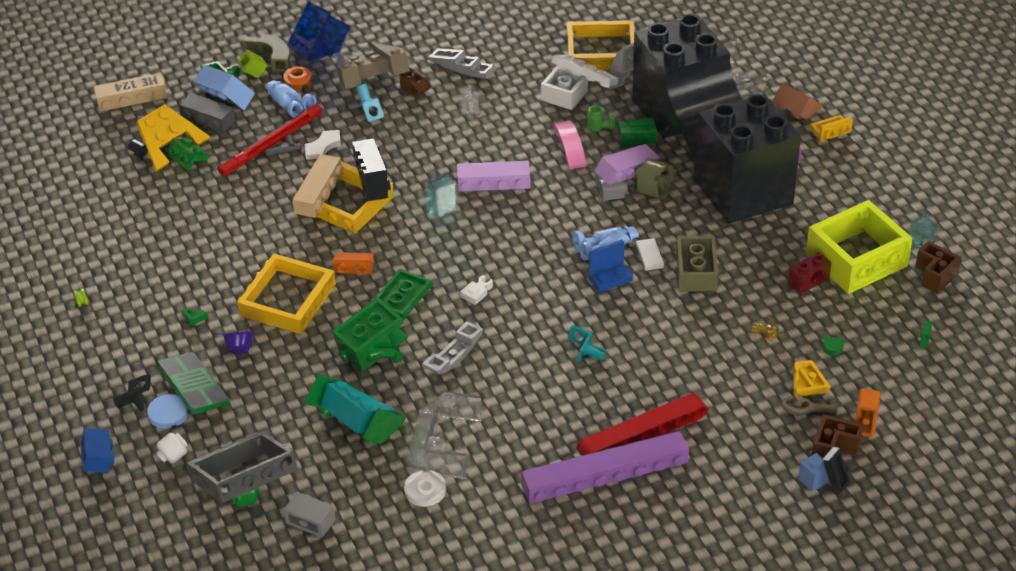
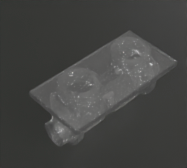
M468 84L464 88V93H461L463 116L480 115L478 92H475L474 87Z

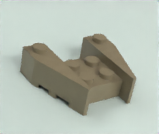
M372 43L373 51H367L362 56L353 55L347 58L341 52H338L336 67L340 85L344 89H349L362 85V79L390 72L395 76L409 72L410 68L406 51L400 47Z

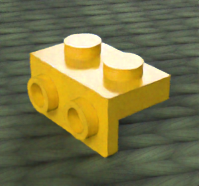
M838 115L810 124V130L821 142L850 133L853 119Z

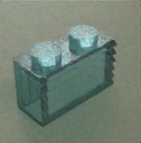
M443 174V176L440 175V177L428 181L426 195L429 198V203L427 204V209L436 218L456 210L455 183L448 175Z

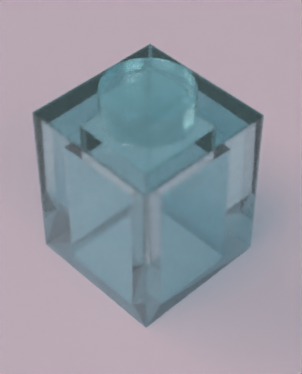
M926 216L911 222L909 235L913 238L912 243L919 249L927 241L935 243L938 226Z

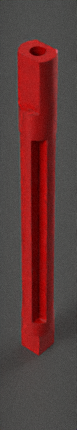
M314 104L303 113L218 166V172L226 177L284 139L286 135L295 132L322 114V107Z

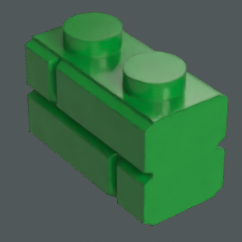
M653 118L618 122V138L621 147L656 143L657 129Z

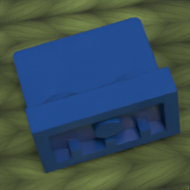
M622 239L589 251V280L599 293L633 281V274L624 264V241Z

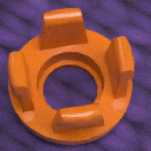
M298 66L290 68L284 73L285 84L291 85V88L301 94L302 85L307 84L308 89L312 87V73L309 69Z

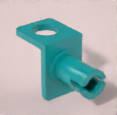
M572 325L568 339L582 345L577 362L580 363L585 355H589L602 362L607 350L591 344L593 333ZM574 332H579V333H581L584 338H583V339L577 338V337L574 335Z

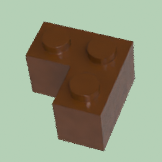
M927 241L918 250L915 268L924 272L921 286L939 294L958 275L961 257Z
M823 414L813 442L812 455L817 453L824 458L833 447H837L843 453L857 456L862 441L864 424Z

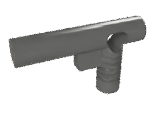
M288 134L286 135L287 142L281 143L280 147L266 149V155L270 156L302 150L301 143L295 144L293 136Z

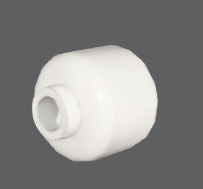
M169 433L157 443L159 451L156 454L163 462L168 461L174 464L187 453L186 447L188 444L178 433Z

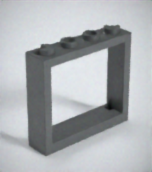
M262 431L187 462L192 482L221 503L298 470L293 451ZM257 439H260V440H261V442H260L261 444H258V445H257V441H256V440H257ZM263 454L271 458L220 481L212 477ZM226 483L227 488L221 489L220 486Z

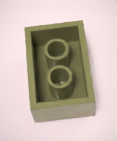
M677 236L676 259L679 292L717 291L719 274L715 236Z

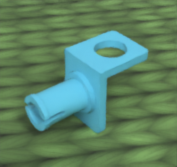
M367 84L357 86L356 89L361 102L356 107H363L367 121L371 122L383 118L384 115L378 98L373 99L370 97ZM372 106L378 110L377 115L374 117L369 114V108Z

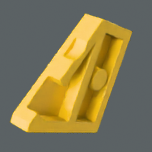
M812 360L794 363L793 387L795 397L829 393L831 386Z

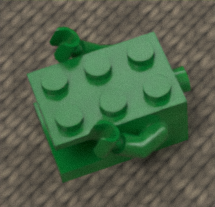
M378 297L332 331L339 356L345 362L349 360L361 372L382 358H391L395 362H401L404 352H399L400 349L397 346L408 338L398 328L404 323L403 318Z

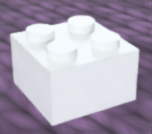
M555 67L541 83V100L572 110L588 92V80L585 79L586 76L572 74L569 69L563 70Z

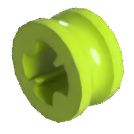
M83 288L79 292L73 291L78 307H81L82 304L88 305Z

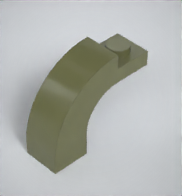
M261 34L260 38L243 37L244 52L249 50L257 55L270 57L272 72H286L290 69L289 48L282 39L269 34Z

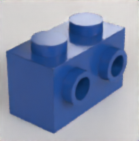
M83 429L80 441L83 471L108 473L110 465L114 464L115 453L111 452L113 439L109 437V430Z

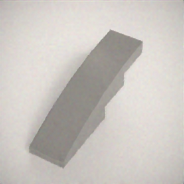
M634 43L623 46L616 54L609 74L619 78L617 85L610 86L609 90L623 86L625 78L630 77V71L633 70Z
M438 48L429 56V60L442 67L472 77L487 79L496 71L494 64L481 63L479 57L466 56L464 50Z

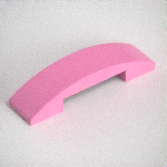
M570 120L553 123L556 136H559L563 146L568 168L587 167L583 147L574 124Z

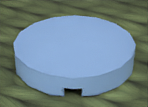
M172 394L155 398L147 409L148 418L152 425L164 429L182 424L189 414L188 408L178 395Z

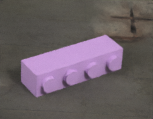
M646 144L602 157L595 172L609 185L617 182L620 183L623 180L635 177L637 169L642 167L647 158L659 160L660 157Z
M529 161L457 164L458 192L530 188Z

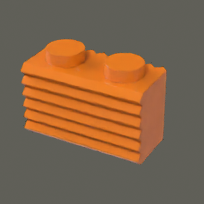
M860 389L855 422L864 424L862 436L873 437L875 435L881 395L879 391Z

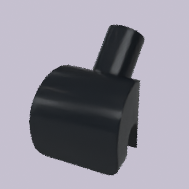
M132 140L127 147L140 159L148 152L146 144L139 140Z

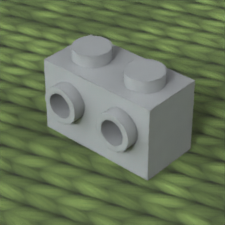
M299 492L293 496L284 508L286 524L323 538L336 520L334 506Z

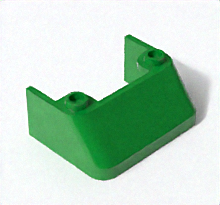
M318 374L303 403L320 409L319 413L325 417L330 418L331 415L334 416L321 406L327 383H336L340 380ZM378 408L366 432L363 434V438L375 446L377 443L382 444L403 425L406 417L397 411L393 413Z

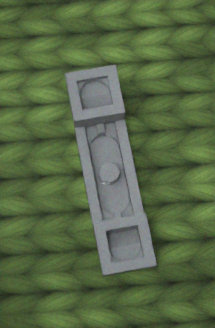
M465 322L456 331V338L438 355L433 353L422 363V367L437 374L450 371L471 351L480 338L483 329Z

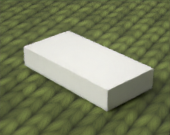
M654 238L636 241V247L645 271L664 268V262Z

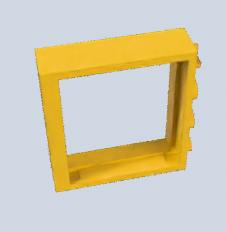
M634 21L567 22L568 54L574 56L573 59L584 61V64L597 67L596 71H610L617 53L574 54L573 37L629 36L631 44L634 43Z
M341 161L343 174L338 179L363 189L357 168ZM390 182L391 190H388V198L367 201L353 215L323 203V208L316 217L356 234L394 197L393 183Z
M273 253L271 258L265 262L262 270L256 274L254 281L248 285L242 297H239L237 301L239 316L302 334L335 287V271ZM276 271L318 282L296 314L254 303Z

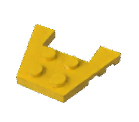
M166 104L136 122L143 143L146 144L148 156L152 160L155 172H158L170 163L160 148L170 143L172 139H177L181 135L186 134L188 138L193 140L194 144L200 146L210 138L209 135Z

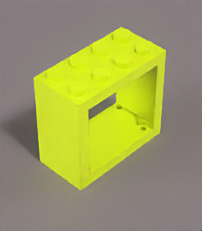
M867 200L810 226L806 255L810 257L820 252L831 262L830 278L847 294H850L907 267L913 238L870 200ZM865 231L880 247L853 259L837 244Z

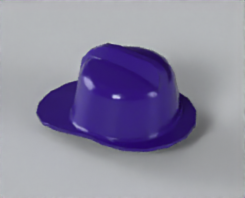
M244 331L214 334L223 335L226 347L233 354L247 353L249 348L252 347L253 335H256L257 332Z

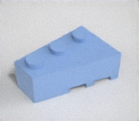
M207 65L202 67L193 81L198 85L200 91L208 92L214 97L217 96L242 110H245L255 94L235 76Z

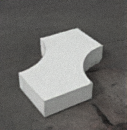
M340 130L322 131L321 136L316 141L305 144L306 160L317 159L320 154L325 155L330 149L340 147Z

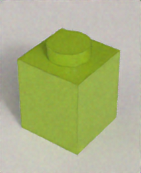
M246 50L237 62L243 72L257 79L268 66L261 56L249 50Z

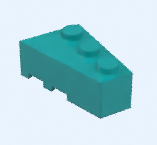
M343 381L327 383L321 406L357 434L366 432L378 408L395 412L394 408L349 386Z

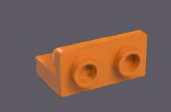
M336 252V257L333 258L335 273L372 274L374 253Z

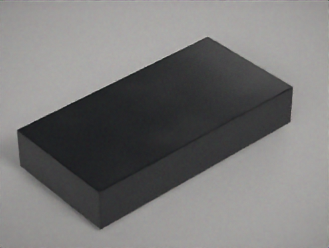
M833 447L823 458V463L833 493L840 494L849 484L850 478L840 448Z

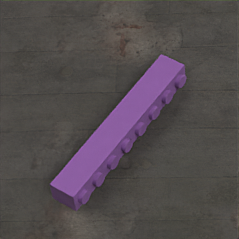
M678 431L521 471L522 487L530 504L541 502L569 493L688 463L689 448L681 432Z

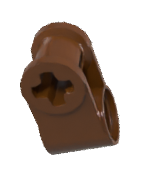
M410 68L409 72L400 74V88L414 97H419L423 91H428L431 88L428 78L417 73L412 68Z

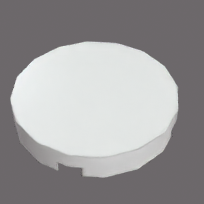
M420 470L412 473L405 481V497L409 502L417 506L425 507L439 503L446 493L445 479L441 474L431 470L429 472Z

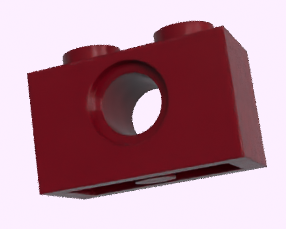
M817 252L789 267L788 285L799 294H802L829 280L831 262L820 252Z

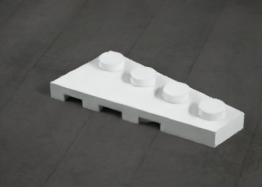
M570 54L552 57L551 62L557 64L556 67L559 69H569L572 74L586 76L585 79L592 82L596 80L603 87L610 88V86L618 84L619 78L602 70L597 72V67L584 64V61L580 59H573L574 56Z

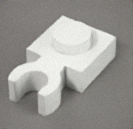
M484 275L479 277L478 283L472 281L460 291V297L476 305L487 295V290L493 287V280L485 282Z

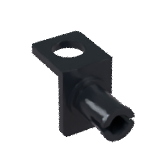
M146 374L129 380L128 392L113 397L115 406L121 408L133 403L140 411H143L144 395L142 393L150 390L151 376ZM145 381L144 386L138 389L137 384Z

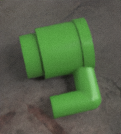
M598 105L590 106L587 112L586 127L593 132L601 131L603 128L613 130L616 127V116L613 114L609 115V122H605L602 108Z

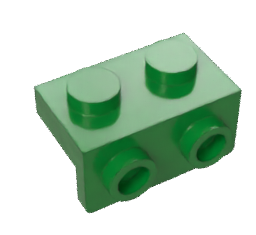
M186 137L183 139H172L167 153L168 156L186 170L192 169L194 161L207 162L209 154L203 151L202 147L197 146L193 143L192 139Z

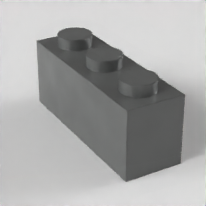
M192 93L179 104L182 117L222 133L235 122L234 108Z

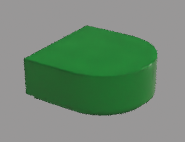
M825 336L823 351L830 356L840 355L843 351L844 339Z

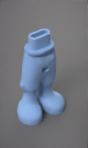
M273 80L265 85L268 94L282 108L287 109L288 114L293 118L316 104V98L312 94H306L302 98L300 93L281 81Z
M625 225L622 228L621 226L597 232L591 238H585L584 234L579 230L574 231L572 234L575 250L577 253H580L582 260H589L590 250L621 239L624 241V245L631 243L632 239L639 237V233L634 226L627 227Z

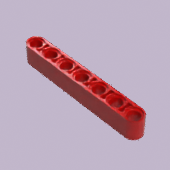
M691 393L588 436L578 442L576 450L581 456L659 437L702 419L709 409L696 393Z

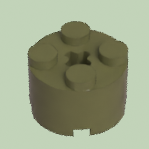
M647 158L635 174V177L638 178L637 192L654 198L664 199L671 190V187H669L670 181H674V167L668 163Z

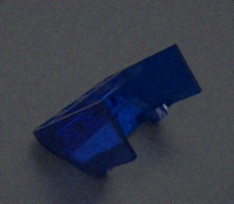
M308 1L288 40L287 46L309 62L335 55L341 51L342 43L351 25L331 16L330 11Z

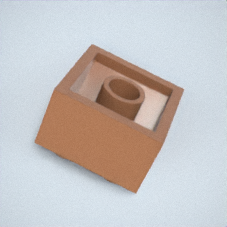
M783 83L772 101L777 104V109L786 112V110L790 111V115L798 120L800 117L807 120L823 106L811 97Z

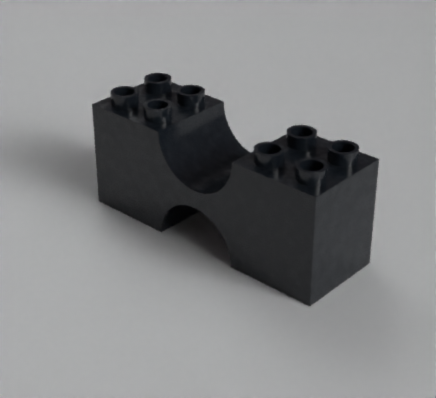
M686 14L679 20L665 24L653 23L646 29L635 31L632 99L646 118H653L657 132L662 138L677 134L683 135L693 159L695 181L726 222L731 224L793 205L801 136L766 94H752L743 100L732 75L730 52L698 14Z

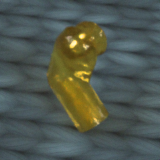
M769 323L751 324L752 333L768 332L769 338H777L779 336V328L776 325Z

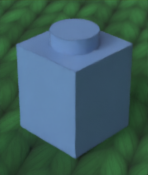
M817 453L800 462L798 479L812 492L829 482L823 458Z

